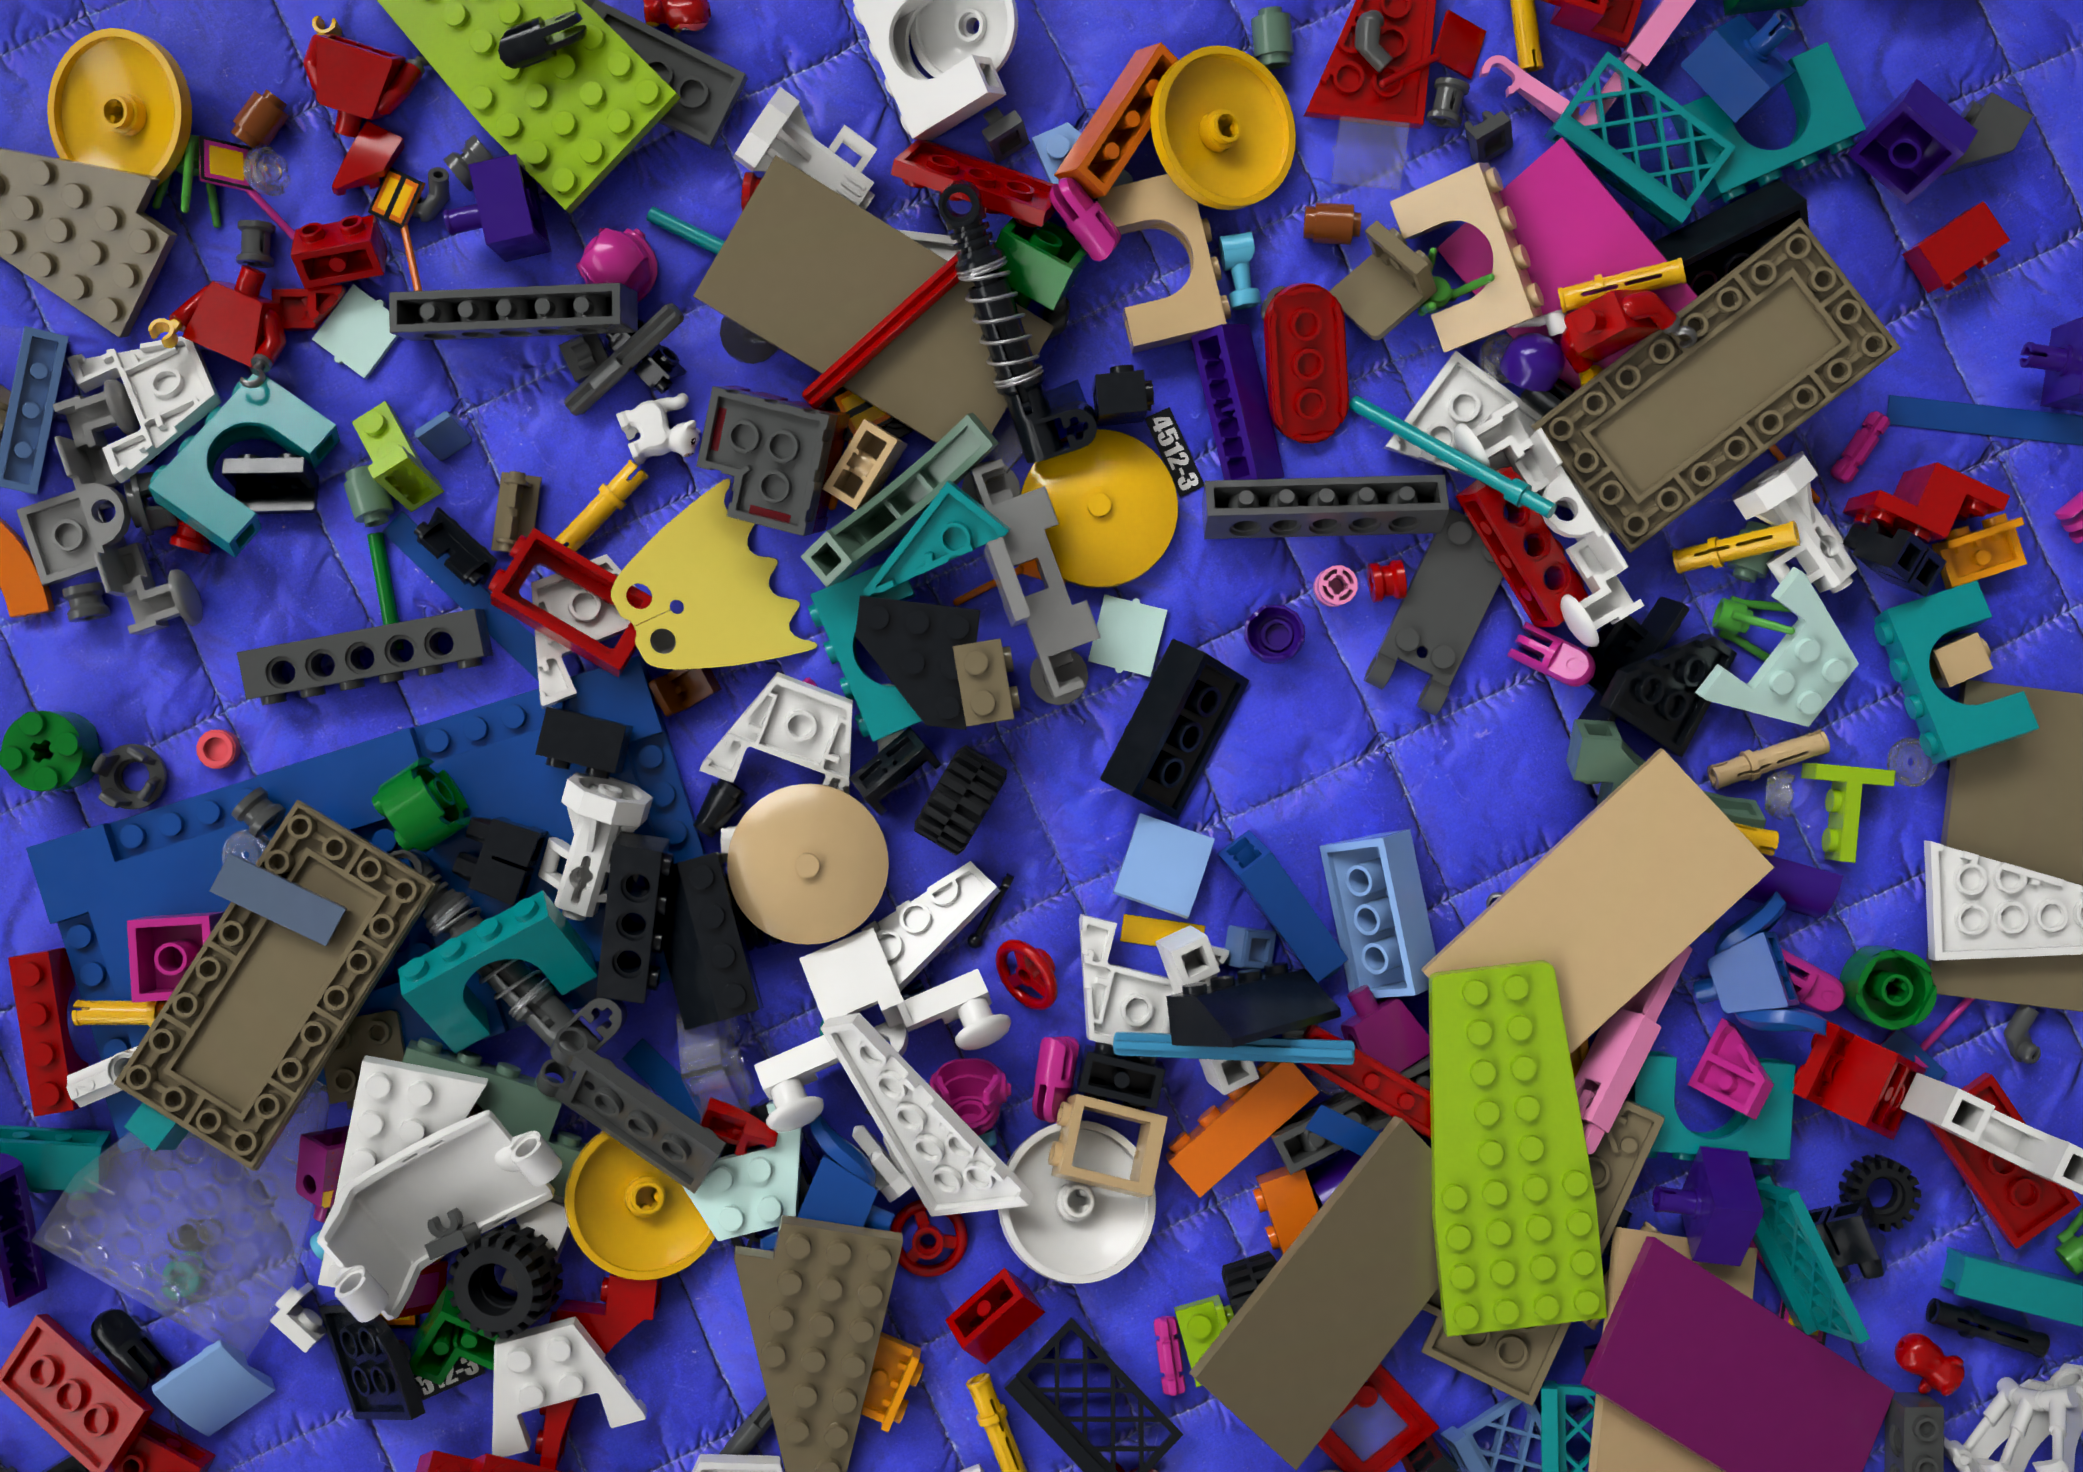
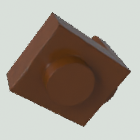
M711 668L673 670L649 682V686L654 694V700L663 710L666 717L686 711L722 690Z

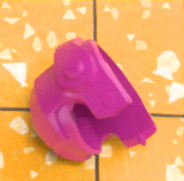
M599 228V235L589 242L584 250L581 261L576 263L580 275L586 282L585 284L622 283L637 291L638 302H640L651 291L658 275V261L651 246L645 240L646 235L639 229L631 230L627 228L622 232L608 228Z
M962 1058L949 1061L932 1074L929 1081L932 1089L978 1136L985 1134L995 1125L1002 1103H1006L1007 1097L1011 1096V1083H1007L1005 1073L994 1063L985 1059Z

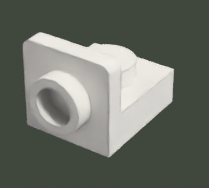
M309 1282L299 1290L292 1286L276 1302L275 1306L280 1310L270 1320L304 1353L311 1349L327 1333L319 1315L313 1310L299 1305L314 1289Z

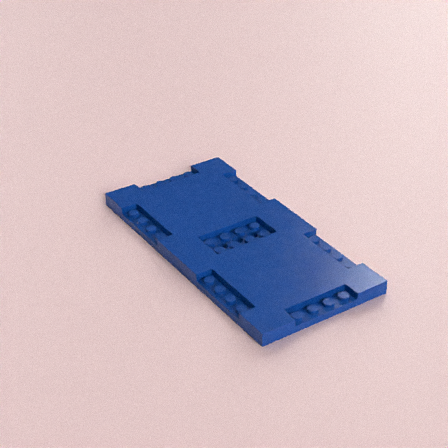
M642 656L632 657L619 678L602 668L570 677L577 696L550 707L633 726L623 772L610 773L611 778L636 785L653 797L647 820L633 833L670 839L668 853L674 854V864L706 855L699 830L693 826L695 817L660 707L656 704L654 694L649 686L651 678ZM538 688L424 725L406 728L256 775L255 778L118 821L100 824L27 847L26 850L50 924L58 923L81 999L85 1001H132L127 920L146 916L225 912L231 901L209 890L228 855L233 853L256 864L297 799L312 806L388 854L393 851L403 850L394 837L395 828L387 817L382 816L375 809L372 797L378 793V788L383 782L421 757L433 760L434 763L429 767L436 773L444 769L457 784L468 805V808L462 811L464 818L470 816L471 820L472 817L476 816L491 819L505 817L516 823L548 831L537 864L531 866L535 870L524 899L543 890L551 901L555 903L558 889L540 878L538 874L549 837H556L570 845L572 844L574 832L567 806L561 800L567 779L575 773H585L586 767L571 763L570 770L546 765L547 757L535 755L546 708L542 709ZM263 787L268 792V799L274 804H281L286 809V812L274 827L264 835L255 838L249 833V826L244 821H237L231 813L237 804L250 792ZM467 825L431 850L423 853L426 854L430 865L436 870L433 875L440 874L443 877L440 883L446 881L450 885L447 888L448 891L453 888L456 892H464L473 900L469 909L480 907V917L485 920L513 907V905L468 888L470 881L464 880L452 872L460 852L464 851L479 857L484 844L466 837ZM560 856L556 870L561 875H563L567 861L562 856ZM404 858L401 860V862L414 869V865L409 859ZM609 874L604 890H608ZM639 875L637 884L645 887L644 876ZM600 903L598 912L593 917H586L585 920L578 921L565 917L592 950L597 975L599 974L606 903ZM423 910L408 934V947L404 951L398 950L356 1017L395 1010L400 1015L405 1050L411 1039L419 1041L423 1037L442 1043V1049L448 1051L451 1049L401 996L398 968L404 966L413 958L420 957L439 947L451 937L450 933H440L437 936H433V933H430V930L426 927V919L422 916L425 913V910ZM477 911L470 913L469 916L472 918L477 914ZM628 913L629 918L637 924L646 923L640 914ZM662 950L661 954L656 953L655 966L661 967L659 984L671 980L665 954ZM624 951L628 959L641 961L640 956L636 952ZM525 961L532 971L540 970L534 964ZM477 972L471 975L466 982V986L482 1002L487 1011L491 1034L483 1039L527 1025L526 1022H517L509 1014L511 1007L502 998L494 999V995L497 992L487 982L479 984L481 976ZM543 972L541 973V980L547 978ZM598 976L564 995H561L555 988V995L570 1010L584 1007L597 998ZM90 1025L101 1061L119 1052L138 1046L150 1028L148 1025ZM324 1067L308 1093L327 1088ZM124 1090L106 1097L122 1152L125 1153L147 1146L124 1127L142 1102Z

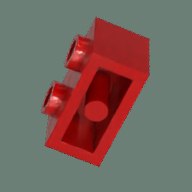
M1982 201L1904 252L1902 256L1927 293L1943 287L1947 292L1968 278L1965 271L1976 265L1979 270L2000 257L2001 255L1997 249L2009 242L2010 239L1986 203Z
M352 215L338 222L322 225L320 223H309L300 229H296L290 255L304 288L309 289L384 275L388 248L375 215L365 217Z
M1003 1268L947 1317L945 1321L961 1348L986 1365L1040 1318L1045 1311L1028 1285L1009 1270Z
M148 1418L114 1472H207L216 1455Z

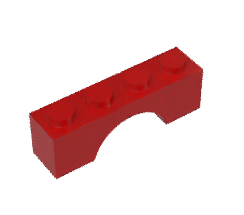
M62 947L8 957L34 1117L76 1110L80 1107L75 1101L71 1100L67 1091V1075L84 1069L89 1064L78 1056L69 1035L67 1007L70 994L76 983L66 949Z

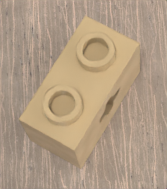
M864 419L822 489L857 510L879 493L908 444L876 424Z

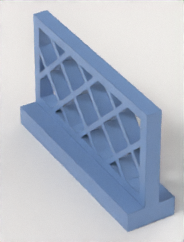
M1510 1395L1457 1429L1451 1426L1440 1433L1450 1454L1462 1472H1495L1498 1459L1515 1463L1513 1472H1522L1524 1465L1540 1469L1541 1472V1463L1526 1460L1530 1439L1541 1440V1415L1535 1404L1531 1406ZM1521 1403L1527 1411L1524 1430L1507 1425L1510 1410ZM1485 1426L1497 1428L1491 1450L1479 1447L1472 1434ZM1534 1426L1537 1429L1538 1433L1532 1432ZM1505 1431L1522 1435L1517 1457L1500 1453ZM1484 1455L1490 1456L1488 1463Z

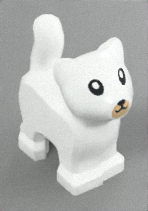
M680 393L676 397L648 400L642 402L633 410H625L616 414L621 429L625 432L628 441L635 438L636 433L641 435L638 440L628 443L632 457L638 466L644 464L645 460L649 457L665 455L670 451L679 453L683 457H689L695 453V447L700 441L699 433H701L700 429L696 428V421L689 420L679 423L670 429L666 414L668 411L680 410L687 405L689 397L685 393Z

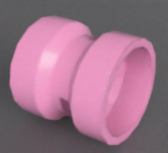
M1342 565L1331 566L1320 572L1313 584V593L1316 599L1322 605L1328 607H1338L1351 601L1358 589V580L1354 572Z

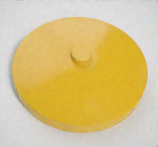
M120 28L101 29L82 37L64 54L54 72L48 94L47 115L50 135L60 158L155 176L160 179L158 185L163 183L173 173L188 145L192 126V104L189 88L181 68L173 56L161 44L148 36Z
M1207 46L1182 57L1170 66L1162 76L1152 100L1151 133L1159 160L1172 181L1195 201L1221 210L1245 208L1271 195L1284 181L1291 167L1295 152L1296 131L1288 98L1282 86L1269 69L1253 56L1236 48Z
M1097 429L1095 438L1089 445L1050 459L1035 462L1027 474L1021 494L1044 486L1047 489L1059 525L1048 528L1045 532L1062 579L1068 583L1099 589L1129 583L1148 572L1160 560L1172 540L1178 518V499L1173 479L1160 457L1146 444L1130 435L1112 430ZM1066 436V437H1064V438H1062V439H1060V440H1061V442H1064V441H1067L1068 439H1067V436Z
M603 1130L586 1144L574 1161L565 1188L564 1205L567 1224L581 1251L603 1270L616 1276L633 1280L663 1278L691 1265L708 1249L715 1239L714 1234L681 1184Z

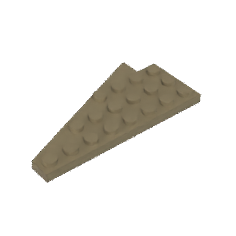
M0 147V257L119 338L129 336L178 235L145 213L160 181L155 176Z
M1627 1098L1609 1133L1605 1132L1596 1151L1593 1154H1588L1596 1196L1601 1256L1665 1120L1664 1115ZM1438 1288L1422 1309L1436 1317L1423 1343L1421 1352L1533 1406L1571 1322L1447 1337L1443 1330L1440 1289Z
M782 1215L774 1251L735 1246L734 1261L785 1472H847L901 1253L903 1244L902 1233Z

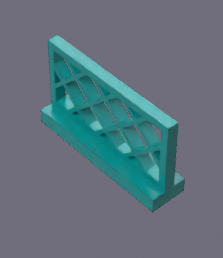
M1608 51L1544 136L1554 144L1563 137L1594 174L1670 230L1684 222L1692 211V206L1736 148L1734 144ZM1606 66L1620 75L1622 91L1601 94L1599 76ZM1629 83H1631L1636 88L1630 89ZM1593 86L1594 95L1585 97L1590 88ZM1644 93L1652 99L1654 114L1634 118L1631 95ZM1623 97L1626 119L1605 122L1602 100ZM1595 102L1598 124L1584 126L1571 116L1579 104ZM1661 106L1668 112L1662 113ZM1677 117L1684 123L1686 138L1666 141L1663 119ZM1655 121L1658 143L1638 146L1635 124ZM1627 125L1630 148L1616 150L1608 144L1606 129ZM1599 130L1600 137L1592 131ZM1693 130L1701 136L1694 137ZM1709 141L1721 150L1713 163L1698 165L1695 143ZM1687 144L1690 167L1670 170L1667 147ZM1659 149L1662 171L1647 173L1640 167L1639 152ZM1631 154L1632 161L1624 155ZM1707 170L1700 179L1699 171ZM1691 173L1693 190L1686 200L1673 192L1671 176ZM1663 177L1664 184H1662L1655 178Z
M1760 1174L1755 1177L1764 1214L1754 1234L1753 1241L1795 1327L1807 1335L1820 1330L1858 1344H1862L1870 1339L1799 1192L1775 1186L1770 1175Z
M1544 1380L1540 1389L1541 1472H1567L1566 1459L1574 1466L1569 1472H1587L1584 1467L1589 1463L1590 1452L1578 1463L1566 1451V1442L1579 1431L1591 1444L1592 1436L1583 1426L1594 1417L1595 1399L1592 1396H1596V1393L1584 1385L1557 1384V1381ZM1566 1395L1584 1396L1592 1404L1593 1408L1577 1422L1566 1411ZM1566 1419L1573 1425L1567 1433Z

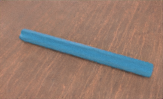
M1116 1032L1113 1039L1114 1054L1118 1056L1352 1065L1355 1061V1044L1351 1040L1268 1037L1232 1048L1172 1045L1170 1033Z

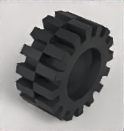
M1876 1154L1875 1158L1869 1155L1862 1156V1163L1857 1160L1851 1162L1850 1165L1854 1170L1850 1172L1845 1169L1842 1173L1843 1176L1848 1178L1847 1182L1839 1181V1189L1845 1192V1194L1839 1195L1842 1203L1867 1198L1866 1194L1870 1184L1876 1179L1884 1178L1891 1183L1893 1193L1886 1205L1873 1207L1875 1211L1873 1220L1877 1229L1891 1232V1226L1899 1230L1904 1227L1901 1220L1905 1219L1911 1222L1914 1219V1216L1909 1211L1911 1208L1917 1211L1920 1208V1204L1914 1201V1197H1922L1921 1190L1914 1187L1919 1182L1916 1177L1910 1175L1912 1171L1890 1158Z

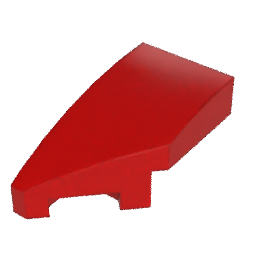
M367 121L339 168L332 184L333 193L338 196L345 195L346 189L369 185L370 189L378 188L380 185L379 178L385 177L405 148L403 138Z
M325 285L309 289H272V301L280 305L279 315L282 318L284 331L317 330L344 296L345 287L343 285Z
M711 1097L699 1124L712 1130L722 1141L736 1145L735 1154L737 1156L747 1154L749 1147L760 1144L765 1145L767 1148L774 1147L778 1136L776 1131L770 1129L763 1121L753 1115Z

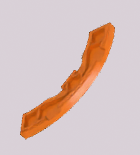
M0 517V588L7 604L9 616L19 618L54 612L55 607L49 586L42 585L32 555L23 544V539Z

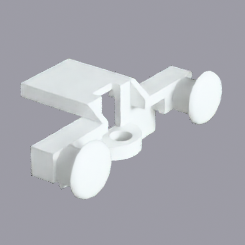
M1515 400L1492 413L1485 423L1473 430L1463 423L1458 424L1454 429V440L1458 451L1491 468L1489 459L1503 451L1515 472L1521 476L1524 482L1532 486L1533 492L1539 493L1545 490L1542 497L1553 503L1566 501L1574 514L1572 520H1560L1555 515V512L1551 518L1548 519L1543 516V519L1553 532L1563 537L1576 539L1577 543L1565 551L1592 592V595L1578 602L1570 594H1565L1561 599L1560 609L1569 630L1583 645L1589 647L1598 646L1599 636L1597 629L1609 622L1613 625L1645 606L1641 599L1636 602L1632 601L1617 577L1618 574L1629 566L1609 536L1612 531L1561 466L1563 461L1542 428L1536 430L1531 437L1528 436L1514 414L1519 408Z
M873 927L799 958L824 1023L828 1018L858 1013L879 1004L886 1022L874 1028L885 1040L891 1043V1046L901 1056H903L907 1049L908 1032L941 1018L944 1024L960 1019L963 1029L955 1037V1044L963 1050H977L995 1043L1009 1031L1011 1019L1008 1015H993L989 1006L992 1004V1001L978 969L903 1000ZM824 1035L754 1065L763 1091L769 1100H773L776 1108L766 1119V1125L770 1129L777 1132L792 1131L811 1123L822 1113L824 1108L823 1099L816 1096L808 1097L804 1085L818 1080L816 1072L840 1063Z

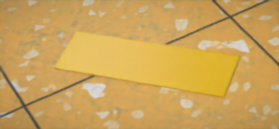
M1124 914L1120 941L1156 946L1155 941L1189 925L1204 933L1205 925Z

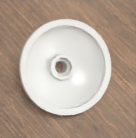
M1015 0L932 1L917 14L910 30L911 44L918 61L932 77H936L970 55L991 58L995 70L998 72L1008 60L1016 41L1018 31ZM978 20L979 30L977 33H975L973 30L974 23Z

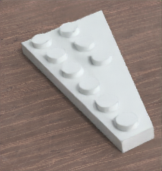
M1455 351L1404 421L1457 449L1454 440V429L1458 424L1463 423L1473 430L1485 423L1492 413L1514 400L1519 406L1514 414L1529 437L1534 434L1530 426L1542 416L1526 405L1521 398ZM1393 434L1383 448L1471 477ZM1503 451L1489 459L1491 469L1512 467ZM1543 490V491H1541V492H1539V493H1537V494H1539V495L1542 496L1545 490ZM1566 501L1555 503L1558 506L1570 509Z
M860 1013L832 1017L825 1021L820 1028L931 1217L1029 1206L1034 1193Z
M365 1055L361 1065L335 1200L347 1183L370 1168L419 1140L466 1119L487 1085L488 1078ZM325 1251L318 1285L336 1288L333 1284L341 1268Z

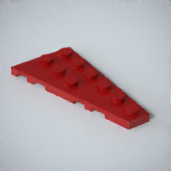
M1356 0L1303 117L1421 129L1424 125L1430 65L1385 88H1381L1379 82L1431 55L1436 0ZM1370 10H1377L1384 17L1379 44L1393 57L1391 63L1381 73H1378L1366 61L1354 45L1356 22L1361 14Z

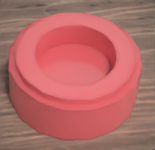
M210 730L199 738L196 751L199 760L205 766L212 769H222L232 766L238 760L241 753V745L238 738L232 732L227 730Z

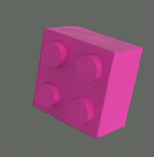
M224 912L146 916L127 920L132 1003L168 1000Z

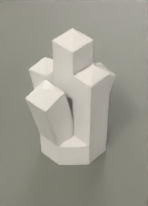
M864 1125L854 1126L852 1137L868 1155L875 1169V1186L879 1188L891 1203L913 1185L884 1136L883 1142L888 1152Z

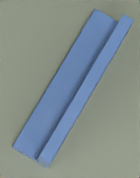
M24 326L0 444V487L34 495L37 494L54 412L52 404L56 402L69 336Z

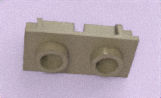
M510 471L509 473L502 472L491 546L492 551L510 553L517 539L521 535L528 537L533 527L535 528L542 477L529 476L515 471Z

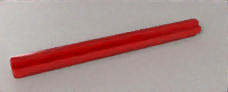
M954 255L811 383L802 393L804 400L812 408L820 407L960 281L955 269L958 261L957 256Z

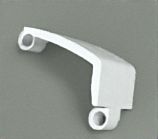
M486 1110L439 1130L370 1168L341 1189L317 1237L318 1244L341 1268L333 1284L336 1287L335 1297L361 1323L374 1319L380 1313L388 1321L398 1318L412 1294L420 1272L442 1257L430 1260L424 1246L437 1238L429 1232L428 1220L438 1216L442 1226L450 1228L451 1223L447 1212L458 1208L463 1215L462 1227L476 1222L481 1235L551 1200L555 1189L549 1182L559 1174L563 1164L561 1159L538 1131H529L512 1137L493 1112Z

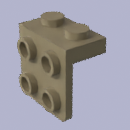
M1376 220L1365 230L1373 254L1329 291L1341 304L1344 315L1372 340H1380L1437 292L1431 273L1433 264L1427 255L1419 249L1414 252L1407 246L1406 240L1395 228L1388 230Z
M1001 638L953 646L966 727L1014 720L1013 712L1020 711L1021 707L1017 686L1009 687L1007 673L1014 670L1010 646L1002 647Z
M388 1010L355 1017L324 1066L330 1104L347 1102L348 1109L353 1108L361 1065L365 1055L402 1062L406 1050L401 1019L397 1011Z

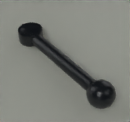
M1006 874L999 888L1000 892L994 897L976 932L968 937V945L971 948L981 947L983 943L982 936L1012 883L1014 876Z

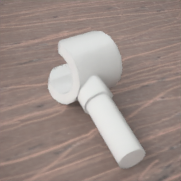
M1556 310L1512 328L1546 325L1551 337L1563 333L1567 328L1564 317L1568 314L1567 312L1563 313L1562 310Z

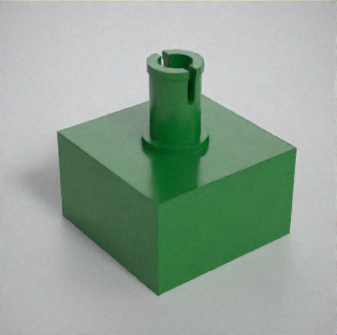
M1013 217L1001 230L996 241V246L1004 251V256H1006L1008 261L1001 267L999 272L1011 271L1010 275H1007L1011 291L1018 292V295L1014 297L1015 303L1017 302L1018 305L1026 310L1032 299L1054 310L1073 286L1088 256V253L1068 230L1049 220L1042 227H1027L1017 223Z

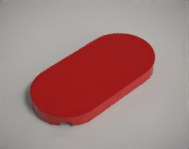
M1296 283L1285 287L1275 295L1269 303L1264 317L1269 411L1274 425L1283 435L1299 443L1312 444L1324 441L1334 434V430L1338 428L1340 423H1343L1348 413L1349 388L1345 317L1341 304L1331 292L1313 283Z

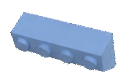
M1410 829L1378 833L1319 846L1340 948L1349 959L1343 963L1349 993L1363 985L1369 986L1375 998L1414 996L1429 990V978L1421 969L1436 956Z

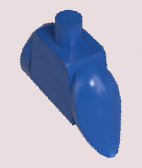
M1776 891L1763 905L1738 920L1721 934L1714 946L1715 956L1707 960L1711 977L1694 982L1695 995L1701 1004L1719 1000L1725 1014L1734 1013L1740 1023L1755 1030L1772 1032L1807 1031L1826 1036L1827 1020L1805 1009L1784 1008L1797 1006L1800 1003L1776 932H1768L1780 920L1787 905L1785 900Z
M820 1114L810 1123V1128L815 1141L827 1155L824 1154L797 1217L888 1231L894 1213L873 1205L879 1188L875 1186L876 1172L871 1161L857 1147L832 1129ZM778 1231L760 1239V1249L774 1251Z

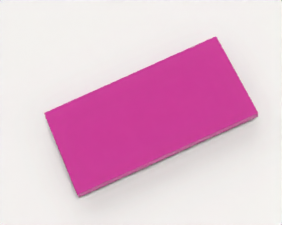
M1563 137L1499 192L1504 207L1509 206L1515 216L1517 228L1513 232L1518 245L1523 244L1529 255L1531 266L1527 268L1531 282H1536L1541 289L1544 305L1540 306L1543 315L1556 310H1562L1558 294V288L1560 287L1564 288L1594 280V275L1598 274L1607 277L1641 267L1668 262ZM1465 222L1436 248L1466 284L1492 273L1493 252L1491 245L1483 232L1470 223ZM1659 274L1627 282L1625 286L1660 278L1662 275ZM1679 283L1651 291L1675 314L1698 297L1687 283ZM1485 285L1473 290L1472 292L1475 295H1477L1485 287ZM1618 285L1583 293L1582 296L1616 289ZM1577 309L1567 311V314H1570L1571 312ZM1546 325L1506 329L1512 339L1525 333H1539L1550 337ZM1563 333L1551 336L1550 338L1560 345ZM1641 340L1597 363L1593 362V365L1605 369ZM1565 357V366L1559 378L1575 390H1578L1582 387L1579 378L1580 373L1574 371Z

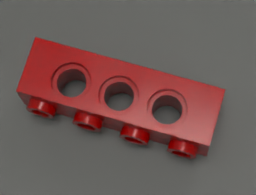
M1511 466L1493 469L1511 480L1518 478L1523 481L1521 476L1513 471ZM1476 480L1455 497L1533 625L1536 627H1557L1564 621L1560 603L1565 594H1570L1578 602L1588 597L1582 578L1570 566L1564 556L1563 546L1552 536L1542 515L1524 505L1521 507L1515 506L1504 500V494ZM1505 506L1507 507V510H1508V518H1507V519H1506L1505 516H1504V507H1505ZM1525 539L1528 543L1527 553L1524 548ZM1545 572L1548 578L1547 585L1544 582Z

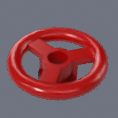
M1012 939L1003 942L996 953V967L1006 989L1017 1001L1028 1008L1045 1010L1051 1007L1056 1001L1058 994V985L1054 974L1055 964L1051 956L1046 951L1040 948L1035 949L1030 944L1021 940ZM1014 951L1018 967L1016 968V973L1011 975L1007 957L1010 952ZM1023 984L1027 987H1032L1043 998H1035L1027 994L1019 985Z
M921 1199L902 1208L891 1225L890 1231L902 1233L905 1223L912 1215L915 1216L918 1229L913 1235L912 1248L906 1254L902 1246L898 1263L908 1272L918 1276L935 1277L943 1275L952 1270L963 1258L968 1245L967 1227L961 1214L945 1215L954 1225L956 1236L943 1234L937 1227L930 1224L926 1212L927 1209ZM925 1234H931L935 1237L936 1241L931 1245H927L922 1242L921 1237ZM943 1247L954 1249L947 1259L938 1264L923 1265L917 1263L919 1258L925 1260L936 1258L942 1252Z

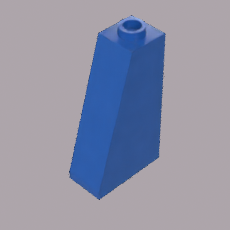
M1250 830L1218 853L1302 967L1317 983L1322 979L1335 975L1340 970L1341 965L1349 960L1273 853Z

